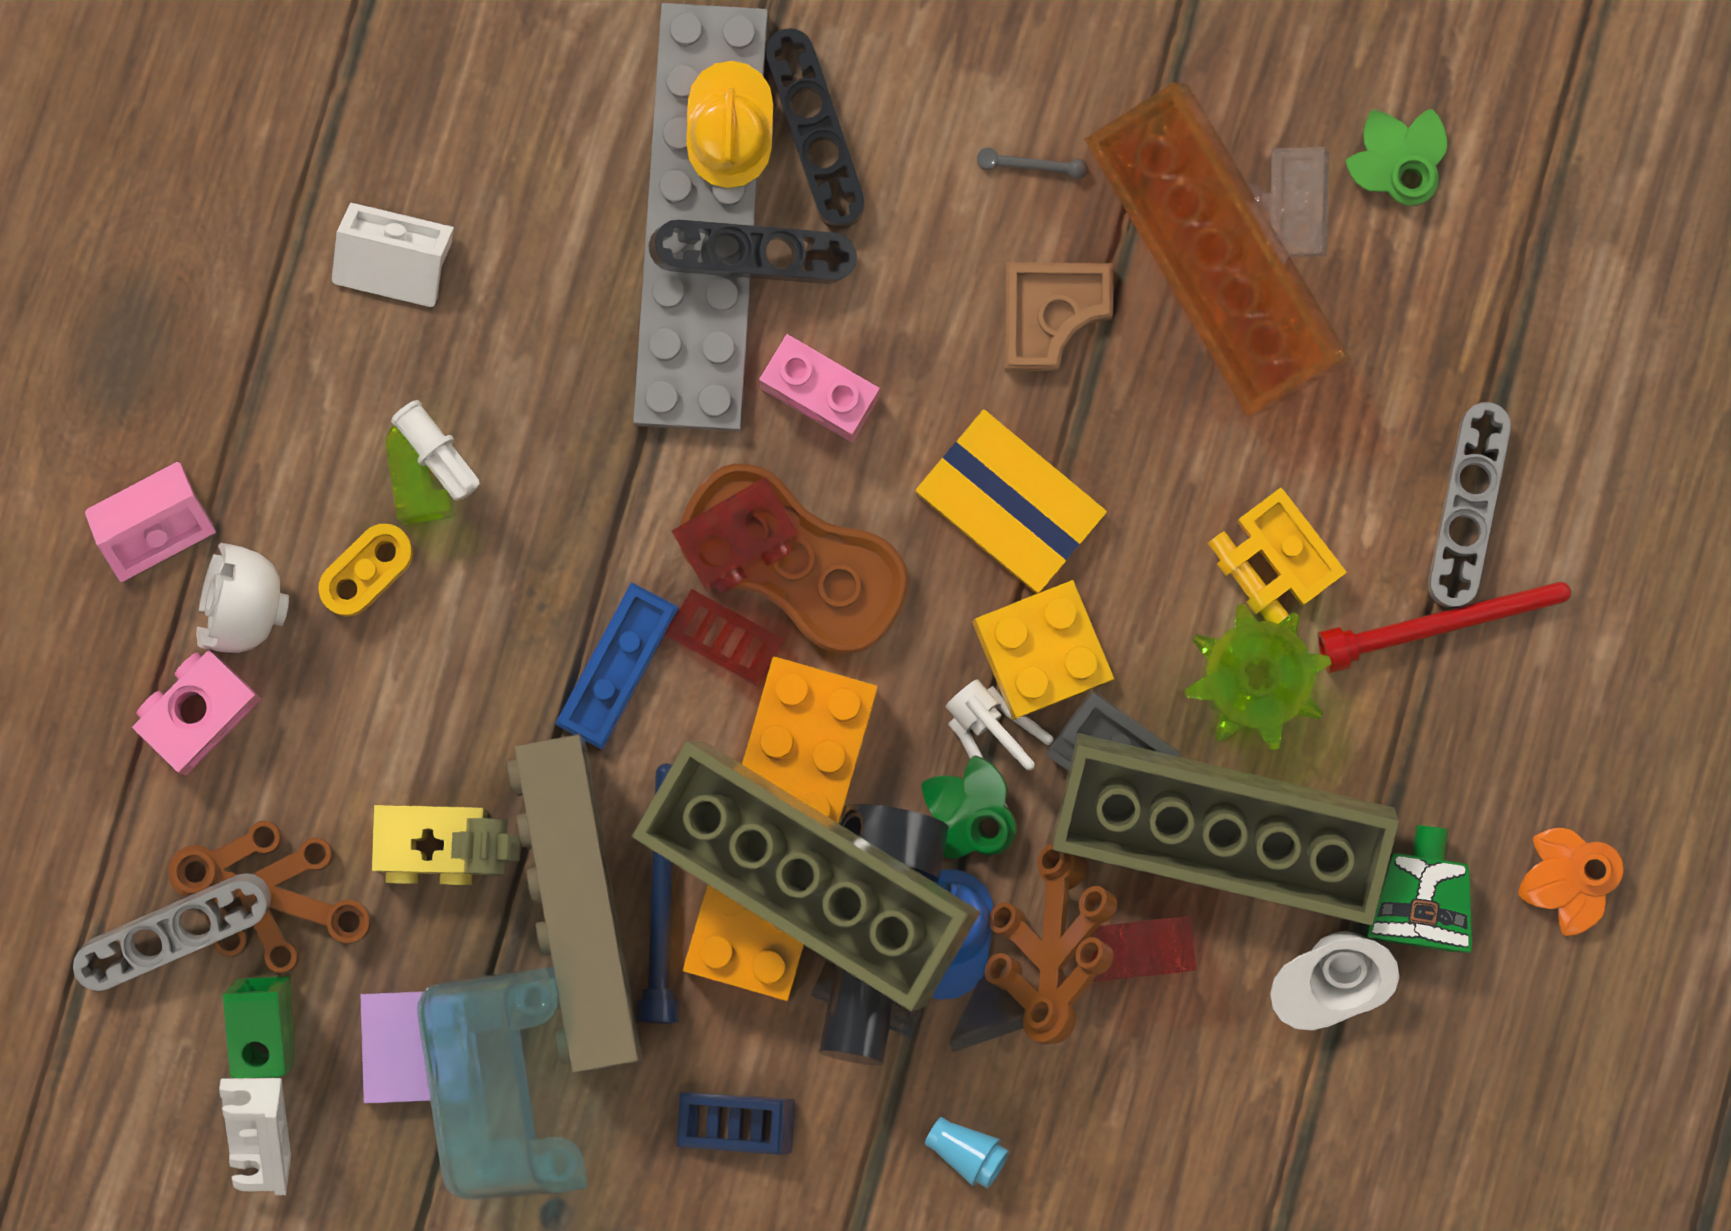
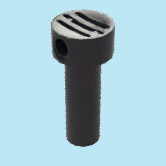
M850 804L844 806L841 826L932 882H939L949 825L925 814L889 806L872 804ZM836 964L819 1053L853 1063L883 1065L895 1001Z

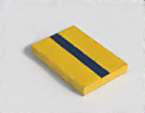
M984 409L915 490L919 497L1036 594L1043 590L1107 513L1103 507Z

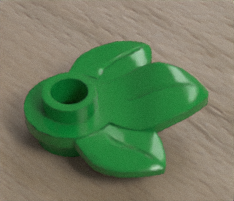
M975 755L969 760L963 778L941 775L928 778L922 782L923 797L934 818L949 825L943 857L958 859L972 851L983 855H997L1004 852L1013 843L1017 833V824L1014 815L1005 806L1007 784L1002 774L989 761ZM983 819H994L999 825V834L996 836L987 835L982 829Z

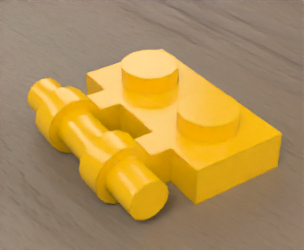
M1282 487L1238 519L1237 523L1249 537L1237 547L1225 531L1207 543L1220 559L1217 566L1226 577L1230 574L1250 598L1246 601L1247 605L1255 615L1260 612L1272 628H1275L1290 616L1277 600L1285 592L1290 590L1303 607L1347 573ZM1258 552L1263 555L1279 576L1268 585L1263 582L1248 562Z

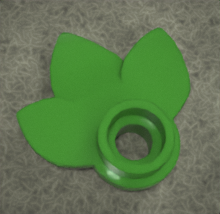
M1429 109L1418 116L1408 128L1393 116L1378 110H1372L1367 117L1363 130V141L1366 151L1354 154L1345 161L1350 176L1356 184L1369 192H1388L1391 198L1399 204L1405 206L1424 204L1434 195L1438 187L1439 176L1436 165L1443 158L1447 150V136L1440 117L1433 109ZM1406 172L1417 174L1420 178V186L1416 189L1405 187L1401 180L1402 175Z

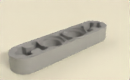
M1481 402L1474 405L1465 413L1459 424L1428 577V591L1431 598L1438 605L1447 609L1462 607L1469 603L1475 597L1480 584L1510 435V419L1507 412L1501 406L1492 402ZM1483 414L1490 415L1491 425L1499 427L1498 434L1494 433L1488 437L1484 453H1495L1494 461L1481 454H1464L1465 446L1470 450L1477 448L1479 431L1471 428V422H1478ZM1477 465L1487 472L1489 485L1485 492L1471 494L1462 488L1460 473L1464 467ZM1467 517L1476 523L1478 538L1473 545L1460 546L1451 539L1449 526L1455 518ZM1444 550L1457 557L1474 556L1473 565L1466 561L1461 564L1459 580L1467 583V590H1460L1454 598L1447 596V587L1439 585V578L1450 575L1454 559H1443Z
M248 873L236 875L94 937L82 946L74 958L73 971L75 978L82 986L89 990H106L245 930L261 921L270 907V889L265 881L256 875ZM238 889H241L244 895L254 893L257 900L251 907L252 912H249L245 906H238L228 911L224 919L229 924H224L221 907L230 904L235 899ZM212 898H217L218 904ZM192 908L201 909L210 918V930L202 935L188 932L182 923L183 912ZM144 929L157 933L162 941V951L154 956L140 953L134 944L135 933ZM121 947L124 957L115 960L106 970V975H104L101 969L91 970L88 963L94 957L93 952L96 953L99 959H104L114 955Z

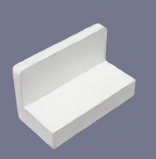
M350 202L336 234L332 282L344 287L433 307L438 297L441 267L452 244L454 227Z

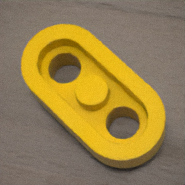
M377 524L367 529L322 574L318 589L323 604L333 613L344 617H352L364 612L409 568L413 559V546L409 537L404 531L392 524ZM385 543L393 544L396 548V555L389 562H382L377 557L378 548ZM345 581H354L357 585L356 595L349 600L340 598L338 592L340 585Z

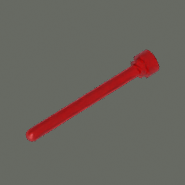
M1556 582L1356 634L1351 629L1342 631L1340 627L1320 631L1317 633V641L1321 659L1328 674L1346 670L1351 667V662L1359 661V655L1564 603L1571 597V588L1565 582Z

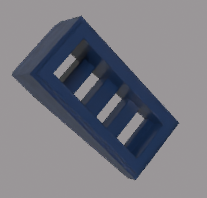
M680 1092L677 1147L776 1155L791 1153L795 1100L778 1097ZM699 1105H708L706 1137L698 1136ZM722 1107H729L728 1138H720ZM744 1108L752 1109L750 1139H742ZM767 1110H772L771 1140H765Z

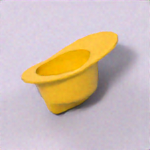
M736 61L715 63L702 71L691 85L687 106L686 145L688 157L697 174L711 185L724 188L745 186L759 177L769 162L772 149L773 126L771 88L763 75L748 64Z

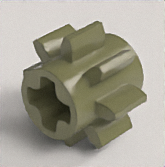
M467 818L466 832H452L451 858L465 860V874L505 875L506 862L519 861L520 835L507 834L508 820Z

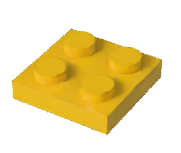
M1073 580L977 617L972 621L1013 721L1114 680Z

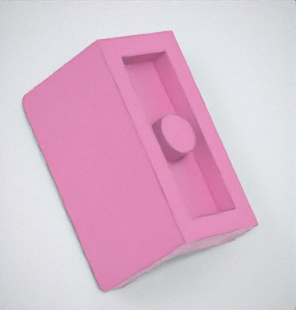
M176 462L85 511L95 542L120 582L216 533L211 519L193 492L186 472L180 462Z

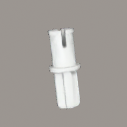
M419 400L410 402L392 417L391 422L393 425L397 426L418 453V464L420 466L427 465L454 500L458 501L467 498L479 487V479L452 446L455 442L452 435L445 436L424 410Z

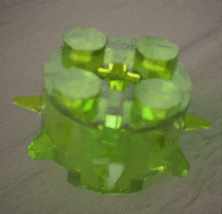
M1240 604L1236 606L1234 628L1228 630L1221 639L1196 634L1192 640L1205 656L1206 661L1202 669V678L1184 689L1186 698L1207 701L1211 711L1219 718L1215 737L1219 741L1223 742L1237 730L1246 733L1258 732L1270 750H1275L1280 747L1282 725L1288 723L1296 715L1318 720L1323 715L1322 710L1313 701L1310 694L1314 686V675L1331 665L1330 656L1307 652L1308 649L1305 643L1296 635L1300 619L1298 614L1292 612L1279 624L1271 621L1257 622L1247 606ZM1258 664L1264 666L1267 669L1264 678L1270 683L1269 688L1266 689L1262 685L1257 690L1251 688L1248 685L1250 678L1244 673L1246 666L1251 670H1254Z

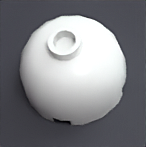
M221 542L218 547L222 556L213 554L204 581L199 611L205 612V615L208 616L207 628L197 626V645L200 648L219 652L241 653L252 650L265 641L273 625H283L288 611L289 596L280 593L279 574L274 565L265 557L247 548Z

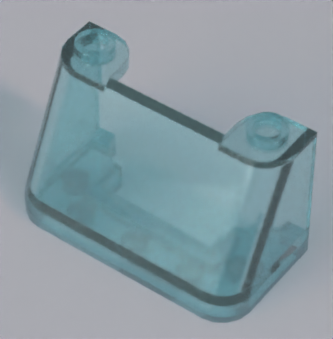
M554 967L515 970L442 982L430 986L422 993L419 999L417 1017L441 1174L445 1187L452 1195L458 1198L482 1200L561 1193L588 1188L584 1161L578 1147L572 1141L563 1137L536 1139L520 1029L538 1026L553 1016L558 999Z

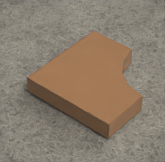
M1006 262L1005 371H1058L1062 351L1075 333L1091 323L1111 320L1113 317V264Z

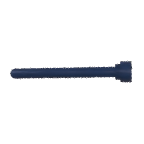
M664 763L657 768L655 774V795L671 769V764ZM654 850L652 859L648 989H642V999L637 1000L636 1022L679 1023L680 1001H675V990H670L674 863Z

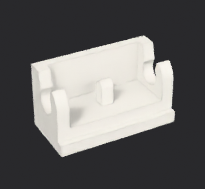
M221 1079L219 1091L223 1103L222 1111L225 1118L230 1167L240 1169L256 1168L259 1170L251 1176L242 1174L233 1176V1187L241 1191H274L275 1195H286L291 1151L282 1079Z

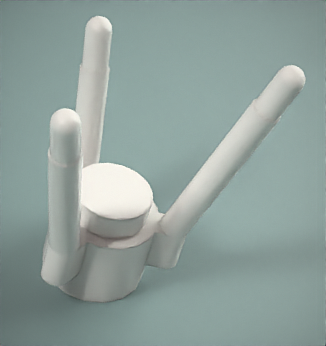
M976 679L948 702L946 709L954 717L948 723V726L960 738L970 759L975 755L983 758L970 730L972 729L977 736H980L989 729L1025 769L1032 770L1034 768V761L998 722L1002 716L999 711L1011 720L1012 718L1004 698L993 686L987 690ZM1024 716L1014 720L1015 723L1046 745L1053 744V736L1029 717Z

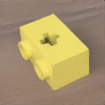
M374 805L372 871L386 873L385 883L418 884V874H440V884L472 885V877L477 874H465V860L451 858L452 832H466L467 818H488V810L473 807ZM433 831L434 838L444 842V850L434 851L432 860L427 861L426 853L417 850V841L427 840L428 832Z

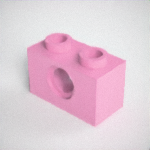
M788 334L784 337L759 379L761 390L853 443L880 398L879 387Z
M210 650L203 656L196 652L186 659L174 674L179 680L164 695L160 691L152 694L137 710L136 714L141 719L132 727L178 773L185 776L262 700L217 654ZM201 695L206 701V713L199 722L187 724L181 716L182 704L190 696Z

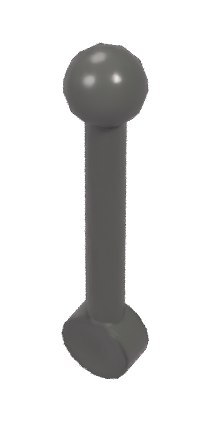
M992 148L982 149L977 156L979 167L986 171L992 170L998 165L1068 173L1071 178L1076 180L1084 178L1088 172L1086 162L1081 159H1074L1066 163L998 155Z

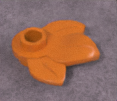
M1567 828L1545 830L1533 837L1534 846L1543 861L1535 865L1525 875L1518 895L1521 899L1536 907L1546 909L1558 908L1559 925L1562 934L1565 936L1577 935L1594 926L1604 915L1606 894L1612 892L1620 884L1624 874V863L1619 852L1607 843L1599 841L1587 843L1576 832ZM1592 859L1602 861L1606 867L1605 876L1600 879L1591 878L1586 872L1587 862Z

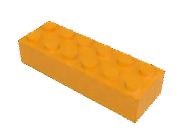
M773 656L742 765L840 824L878 686ZM707 884L683 971L789 1002L805 945Z

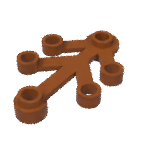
M259 821L252 825L247 834L214 851L201 845L186 846L180 849L170 861L168 868L169 881L174 890L183 897H188L238 875L225 869L255 852L262 854L275 852L282 843V832L274 823ZM264 827L270 828L274 833L273 843L266 848H262L256 843V834ZM317 837L309 838L302 843L298 851L252 873L263 879L268 885L271 893L270 908L325 925L329 934L339 942L347 944L357 943L364 939L371 929V915L368 909L360 902L342 900L335 905H331L276 887L309 869L319 871L327 868L333 860V849L324 839ZM313 844L322 845L326 852L324 860L319 864H311L307 859V850ZM195 862H201L205 866L206 875L202 881L193 883L188 878V868ZM238 889L236 897H239L242 905L249 912H252L251 907L257 900V897L254 893L244 895L241 889ZM212 898L218 904L217 898ZM225 906L221 907L224 924H229L224 919L225 915L227 914V911L225 909ZM268 908L261 921L253 925L265 949L264 960L267 967L276 973H288L297 966L299 953L292 943L285 941ZM203 911V913H204V915H205V917H206V919H207L209 925L211 926L210 918H209L208 915ZM347 912H355L359 916L360 924L357 930L348 933L341 927V918ZM245 930L237 933L240 943L236 949L227 951L223 948L221 940L213 943L214 948L223 956L235 957L245 951L248 944V936ZM284 946L291 953V961L287 966L280 968L274 964L272 955L278 947Z
M1052 844L1046 846L1040 852L1037 860L1040 876L1046 881L1042 939L1026 923L1024 912L1010 903L1003 902L998 904L989 916L991 930L1005 939H1011L1040 969L1039 990L1022 976L1021 964L1005 953L995 954L988 960L985 966L986 979L998 988L1007 990L1025 1009L1023 1028L1026 1035L1033 1041L1043 1045L1057 1044L1070 1036L1076 1024V1013L1072 1005L1097 975L1106 972L1110 968L1114 957L1112 948L1098 938L1090 936L1101 923H1105L1113 917L1117 908V900L1113 894L1100 886H1092L1082 894L1079 900L1081 914L1066 931L1068 890L1073 889L1082 881L1087 870V862L1085 857L1052 850ZM1102 899L1101 905L1094 911L1096 903ZM1011 915L1009 923L1004 926L1005 920ZM1098 950L1097 957L1091 962L1093 953ZM1075 955L1078 966L1062 983L1063 969ZM1007 966L1005 974L1000 977L1002 969Z

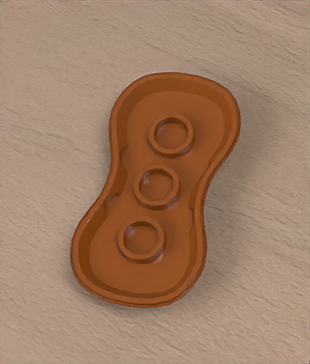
M730 464L719 468L700 484L682 515L678 535L680 549L687 563L697 574L712 583L752 591L770 599L788 614L799 630L811 642L828 651L857 653L868 649L887 633L905 602L909 582L907 567L901 555L888 541L868 531L832 525L821 520L801 505L783 481L762 467L751 464Z

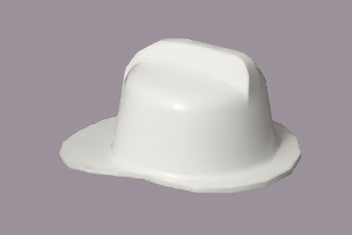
M1350 931L1333 932L1320 939L1312 951L1296 957L1285 964L1274 978L1270 992L1273 1010L1282 1022L1295 1029L1303 1030L1329 1027L1357 1014L1370 1011L1384 1004L1396 991L1400 978L1397 961L1387 948L1376 941L1365 938L1359 933Z

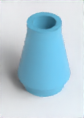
M943 1117L937 1120L925 1141L927 1147L941 1156L972 1186L978 1183L987 1189L999 1175L1010 1152L1000 1146L1001 1139L951 1123Z

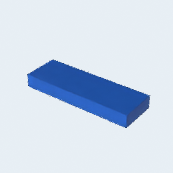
M631 582L555 725L573 735L579 734L586 742L604 751L679 611V607Z

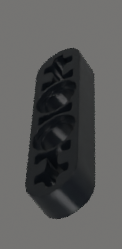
M793 28L782 29L776 32L768 41L766 48L768 67L817 213L821 220L829 227L846 229L855 225L862 217L864 210L863 192L813 44L809 37L801 30ZM791 42L794 49H804L805 52L798 55L802 77L812 71L815 78H801L784 87L782 81H791L792 73L786 60L777 61L775 58L782 54V44ZM805 90L815 92L822 100L821 110L817 115L809 118L798 116L791 107L794 96ZM818 140H828L834 143L839 150L837 161L833 165L824 168L814 165L808 157L809 148L813 143ZM845 170L848 177L838 178V184L844 198L853 196L855 202L849 204L848 215L840 216L836 209L827 210L825 205L832 202V192L828 181L819 187L815 180L831 179Z
M680 219L670 220L657 228L651 235L648 245L650 256L656 265L667 271L830 284L836 283L850 275L857 262L856 248L851 240L835 232ZM675 232L678 233L677 238L679 242L696 244L701 240L700 233L705 235L701 251L685 250L678 255L677 259L673 258L671 249L663 247V241L672 237ZM727 235L738 242L741 254L735 264L722 263L716 257L714 244L719 236ZM778 239L784 241L790 247L792 260L787 268H776L769 263L766 257V248L771 240ZM804 242H807V243H808V246H807V248H806V251H805ZM829 245L832 246L833 254L842 258V263L833 267L832 272L829 271L828 262L821 260H810L805 263L806 271L802 270L806 253L820 254L827 250ZM700 252L703 262H698Z

